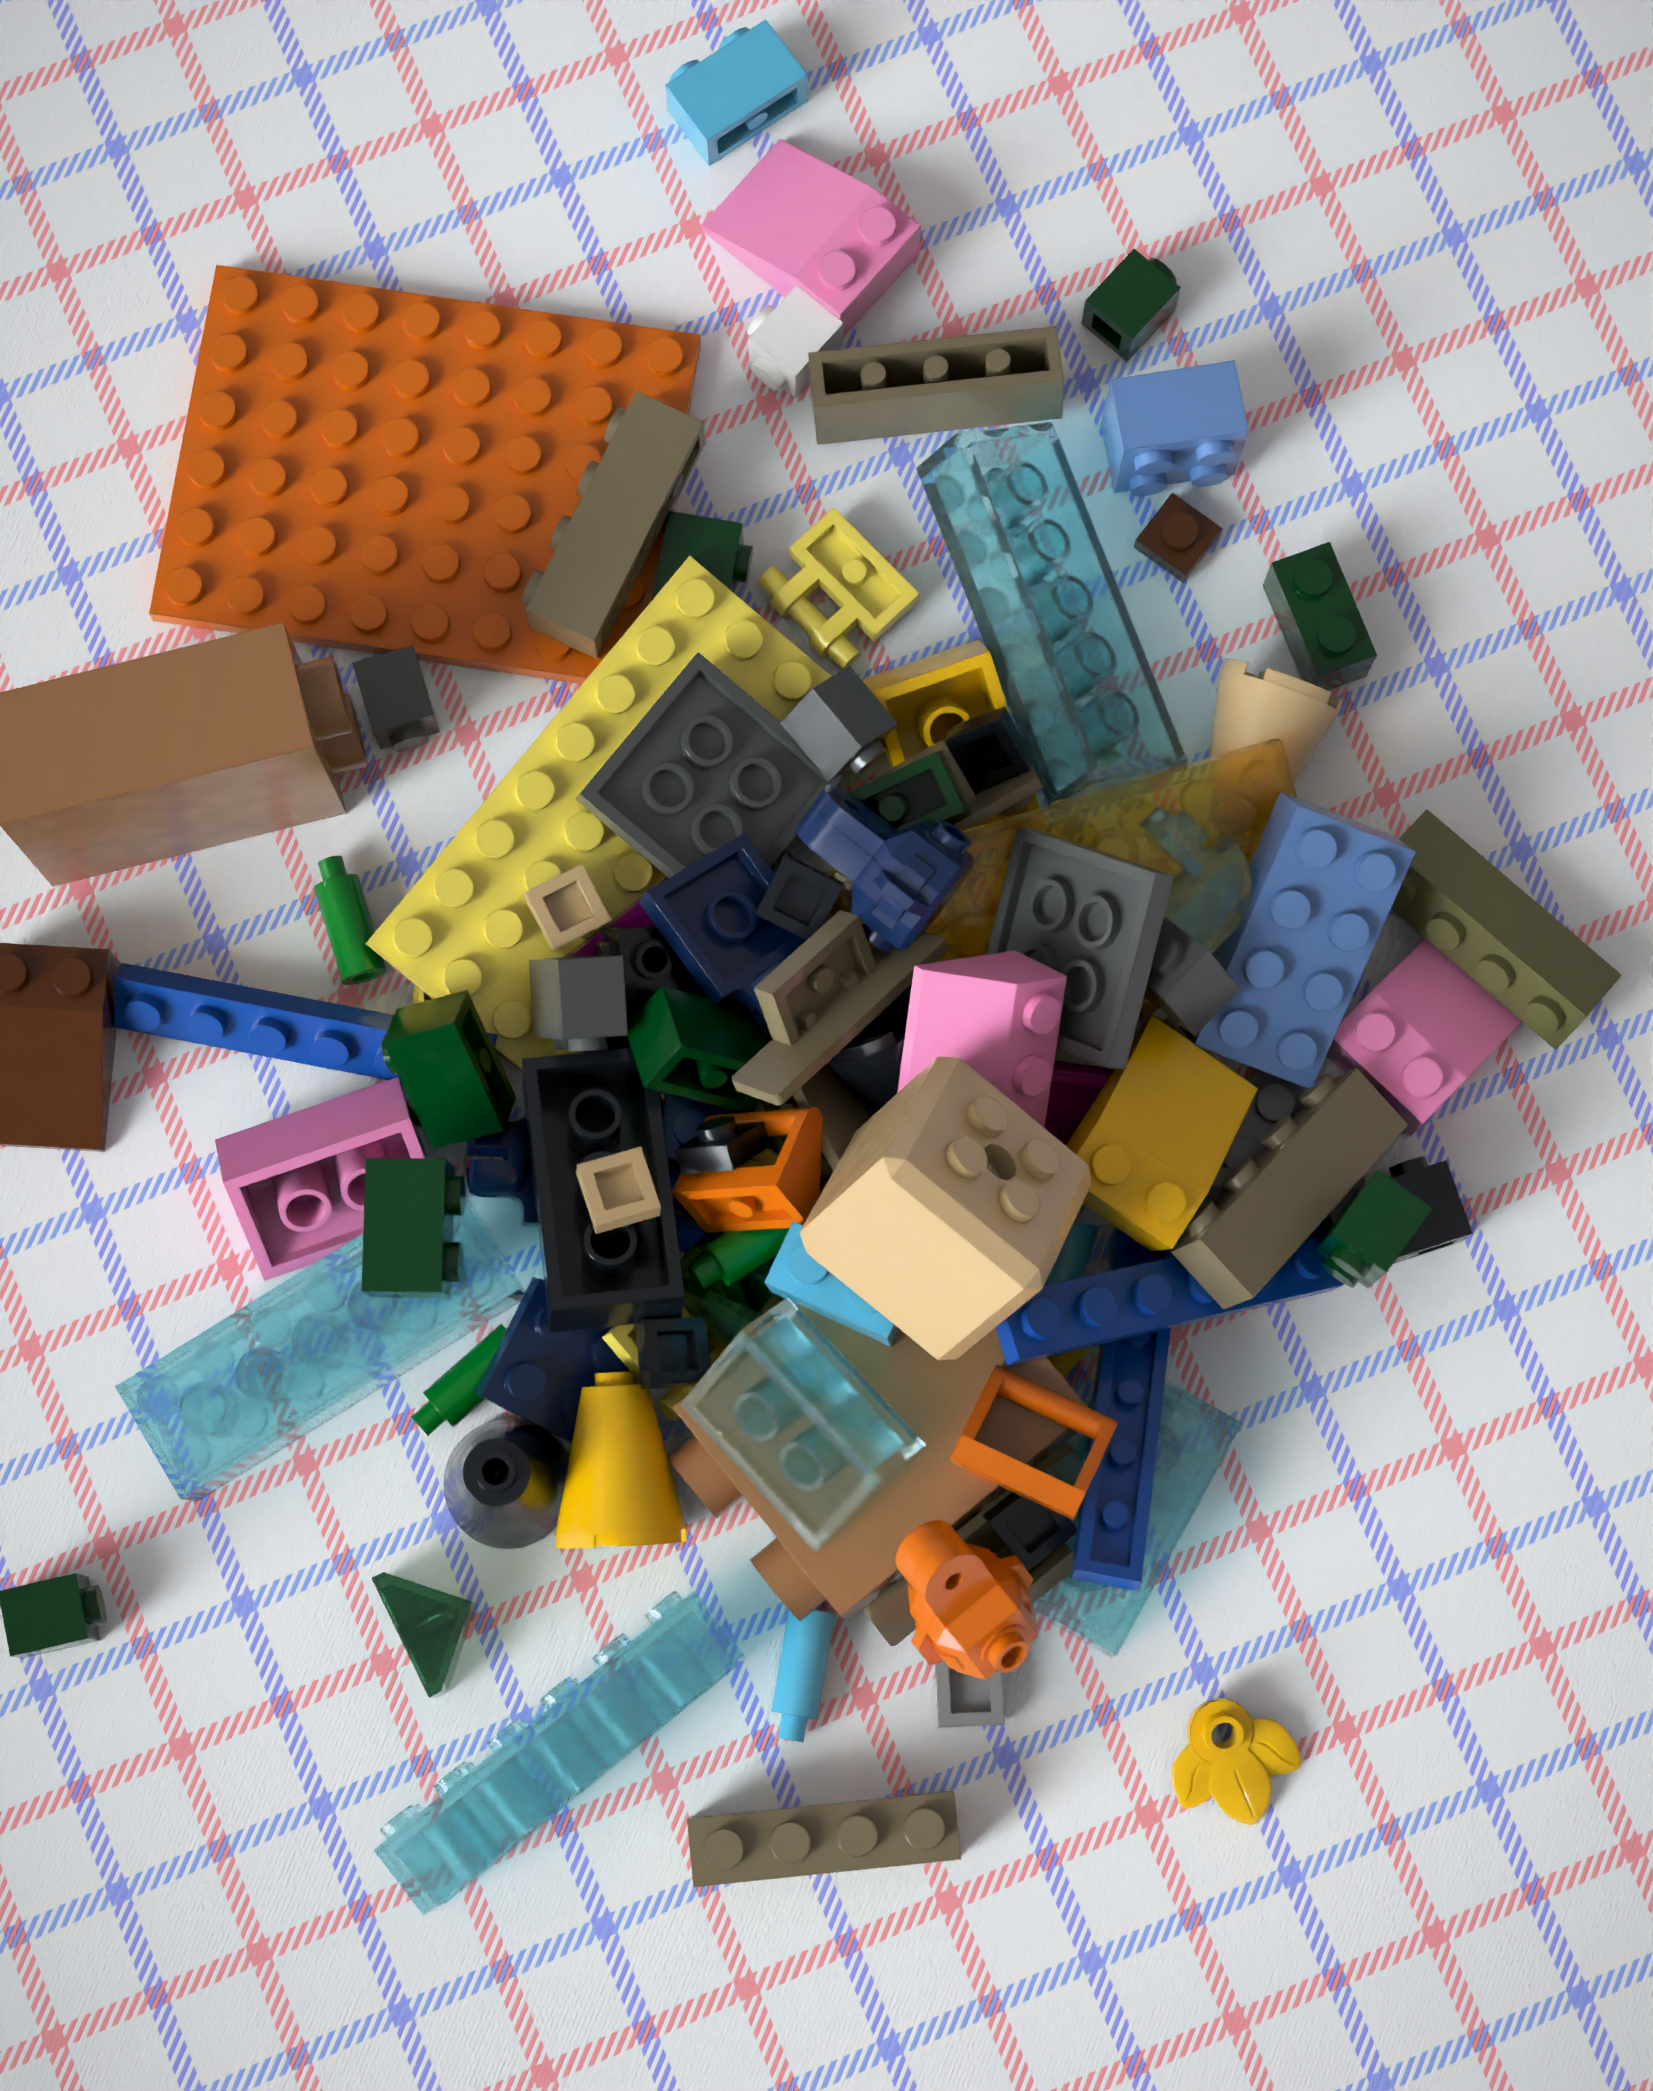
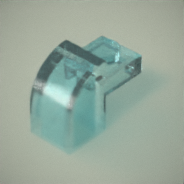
M1156 807L1139 826L1183 869L1173 879L1164 916L1213 953L1239 926L1249 906L1252 878L1248 862L1238 845L1221 833H1218L1203 848L1201 845L1209 836L1184 811L1181 810L1173 818L1169 813Z

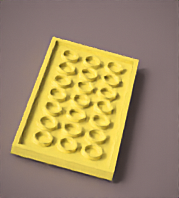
M691 556L674 573L365 943L432 999L467 990L486 1032L497 1034L496 1052L521 1073L522 1058L582 1053V1051L570 1052L569 1049L554 1050L553 1039L534 1037L529 960L564 957L600 929L598 928L551 951L523 894L583 863L612 920L642 897L646 891L655 887L667 877L575 798L698 652L780 722L813 687L832 677Z

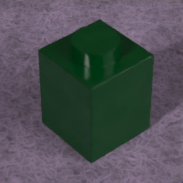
M1133 249L1085 300L1081 324L1128 362L1175 311L1181 287L1176 284L1175 275L1163 262L1152 257L1146 259L1136 249Z
M74 1573L0 1590V1606L10 1657L28 1658L101 1641L98 1625L106 1623V1608L99 1585L90 1586L88 1576Z

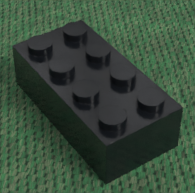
M631 1048L522 1058V1091L550 1333L636 1324L643 1319L682 1317L685 1294L659 1091L643 1087ZM641 1146L661 1205L660 1216L596 1234L576 1174L577 1164Z

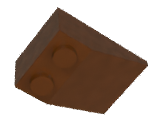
M0 943V1146L105 1152L117 1028H114L115 976L121 966L119 960L109 949Z

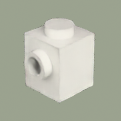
M796 285L776 308L771 305L766 306L750 324L747 331L749 335L750 369L770 389L777 391L782 387L796 398L810 383L808 353L841 349L843 346L844 323Z

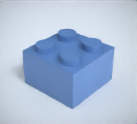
M1235 360L1110 379L1101 427L1114 493L1130 491L1133 496H1149L1164 491L1168 484L1191 481L1192 485L1196 487H1207L1222 483L1228 479V475L1235 474L1249 432Z

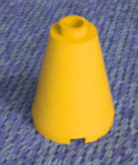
M634 1372L595 1373V1386L582 1387L555 1533L556 1548L625 1547L687 1541V1525L650 1390L641 1389V1384H635Z

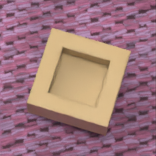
M583 863L523 894L551 951L612 921Z
M641 1146L577 1164L576 1174L596 1234L660 1216L661 1205Z

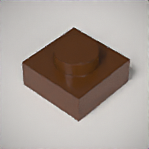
M1171 493L1136 538L1134 548L1184 583L1219 538L1222 527L1177 495Z

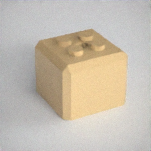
M937 1056L855 1132L800 1230V1235L809 1256L937 1360H956L1043 1289L1091 1186L1090 1169L1085 1161L961 1058Z

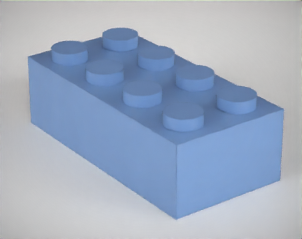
M1280 792L1211 952L1239 989L1196 1036L1192 1035L1181 1025L1179 1026L1180 1029L1198 1047L1303 1087L1310 1088L1313 1086L1416 851L1395 836Z

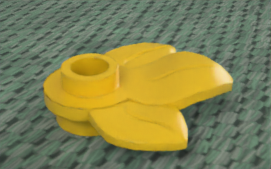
M1213 1698L1200 1704L1191 1714L1187 1725L1189 1743L1173 1761L1171 1782L1176 1798L1184 1809L1204 1803L1212 1796L1217 1805L1230 1818L1240 1823L1254 1825L1261 1819L1269 1805L1272 1788L1269 1776L1287 1774L1299 1769L1301 1766L1300 1752L1288 1731L1275 1720L1269 1718H1250L1247 1711L1237 1702L1227 1698ZM1220 1723H1230L1232 1732L1229 1739L1223 1743H1214L1212 1741L1213 1729Z

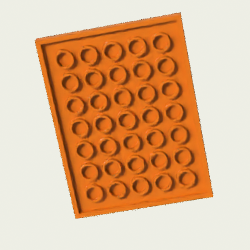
M216 265L149 610L150 617L156 622L231 633L247 632L284 622L293 642L380 655L413 645L417 658L421 661L583 684L651 602L666 524L598 659L530 629L526 614L527 606L522 604L525 588L532 574L537 569L545 572L555 552L549 548L554 530L564 515L572 518L582 498L577 495V489L587 465L592 460L600 463L609 445L608 442L604 441V436L615 410L619 406L627 409L635 391L689 415L701 347L700 334Z

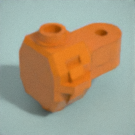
M943 1520L929 1521L914 1529L899 1546L895 1558L898 1570L908 1582L910 1614L915 1619L916 1632L911 1641L929 1665L945 1662L957 1672L987 1680L997 1671L1008 1673L1018 1668L1029 1654V1644L1038 1637L1035 1608L1031 1603L1029 1587L1033 1578L1016 1555L1000 1559L996 1553L991 1552L987 1548L966 1543L953 1527Z

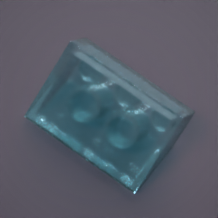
M789 1297L744 1327L680 1404L815 1552L825 1546L888 1487L926 1446Z

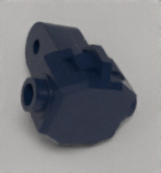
M826 785L795 827L798 837L812 851L853 882L851 913L858 915L863 922L862 926L867 941L876 948L888 953L894 947L897 949L908 948L921 938L974 867V857L967 852L972 844L970 839L949 822L940 820L934 826L926 820L898 831L856 797L833 785Z

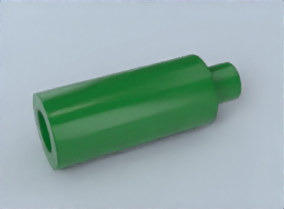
M331 856L318 862L323 881L318 883L314 889L342 984L353 985L378 978L385 974L387 970L383 958L365 944L375 933V929L359 876L357 874H347L342 856Z
M789 1228L725 1232L703 1246L706 1257L689 1267V1272L701 1290H704L718 1280H721L726 1286H730L775 1258Z
M502 1324L497 1326L423 1392L429 1401L411 1417L427 1436L446 1420L454 1428L485 1400L474 1393L507 1330Z

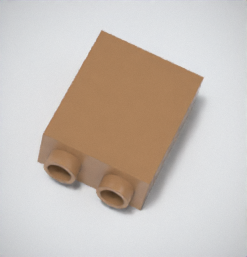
M284 622L0 692V827L52 887L346 814L337 774L368 767L366 751L350 694L344 693L334 657L330 656L302 663Z
M797 1305L673 1407V1410L694 1435L671 1453L668 1459L716 1518L720 1517L743 1497L757 1512L776 1538L753 1556L750 1561L798 1621L803 1620L826 1600L840 1617L850 1621L877 1598L885 1586L903 1576L896 1566V1553L903 1540L914 1529L929 1521L943 1520L948 1522L957 1531L970 1519L974 1518L987 1502L1002 1495L1007 1490L952 1464L950 1461L956 1444L996 1364L1084 1406L1087 1405L1047 1357L1007 1366L996 1327L958 1359L937 1360L900 1329L892 1347L801 1305ZM997 1395L976 1441L1032 1467L1038 1460L1053 1453L1077 1432Z

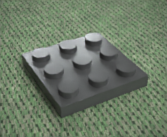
M698 652L575 799L670 878L743 833L746 834L768 866L771 867L797 835L795 827L826 785L837 786L844 776L840 774L828 782L780 724L781 722Z
M1017 826L986 955L1017 951L1066 975L1067 980L1056 1048L1106 1068L1126 1070L1174 876L1036 828Z

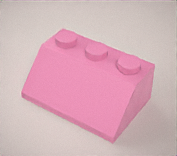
M1017 951L914 965L897 1093L937 1056L957 1057L966 1062L1045 1128L1067 976Z
M399 1077L215 1139L223 1184L264 1281L363 1247L366 1158H428L418 1127L410 1116L407 1098Z

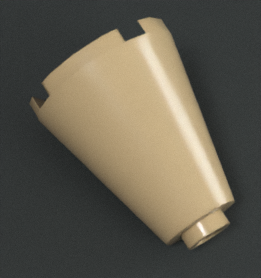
M1226 658L1219 672L1202 813L1213 818L1211 830L1231 838L1246 841L1249 831L1259 834L1263 833L1280 792L1288 794L1338 716L1344 700L1341 698H1330L1332 693L1321 687L1266 668L1265 672L1260 671L1258 676L1246 672L1248 662Z

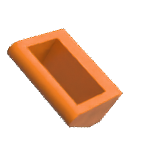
M817 1107L709 1115L706 1117L704 1122L723 1116H734L736 1124L764 1121L768 1137L787 1136L775 1165L741 1167L733 1171L680 1173L672 1194L706 1233L790 1228L793 1221L804 1225L820 1196L823 1117Z
M996 1364L956 1444L950 1461L956 1466L1074 1520L1119 1421ZM997 1395L1095 1440L1074 1486L976 1441Z

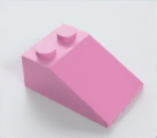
M780 139L703 222L701 230L783 297H786L798 285L844 323V338L919 255L921 225L875 188Z
M1424 939L1341 1021L1326 1057L1344 1074L1358 1068L1407 1122L1408 1126L1404 1131L1412 1136L1516 1030L1522 1021L1428 940Z

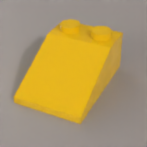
M979 639L862 679L869 690L898 723L881 742L886 750L885 754L890 768L895 767L940 740H945L948 728L1004 706L1009 713L991 653ZM1034 793L1035 798L1033 802L1023 810L1010 816H1001L999 813L979 824V830L970 839L972 844L967 852L973 854L1015 839L1017 826L1039 830L1045 829L1046 825L1036 794Z
M1149 1016L1132 1042L1126 1070L1115 1069L1066 1144L1071 1151L1089 1165L1091 1186L1082 1204L1150 1251L1173 1249L1207 1196L1258 1088L1155 1016Z

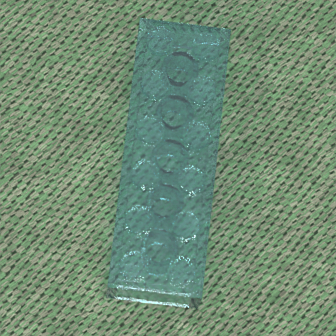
M1053 422L955 433L922 462L916 470L985 646L991 653L1001 687L1019 733L1033 756L1032 766L1043 785L1042 791L1050 811L1147 791L1188 763V760Z
M467 1193L463 1216H454L453 1242H462L464 1266L462 1281L452 1282L451 1298H379L363 1293L361 1291L362 1233L115 1386L180 1499L200 1501L521 1302L526 1290Z
M677 1591L664 1598L645 1615L652 1625L633 1641L624 1633L616 1637L592 1658L599 1666L596 1671L581 1683L576 1677H567L540 1700L546 1711L529 1725L524 1719L520 1721L519 1718L511 1722L487 1742V1745L493 1752L491 1756L477 1767H475L472 1761L469 1763L464 1761L433 1786L440 1797L423 1810L420 1804L416 1806L411 1804L380 1829L387 1840L374 1849V1852L423 1916L440 1909L747 1659L694 1591L685 1599Z

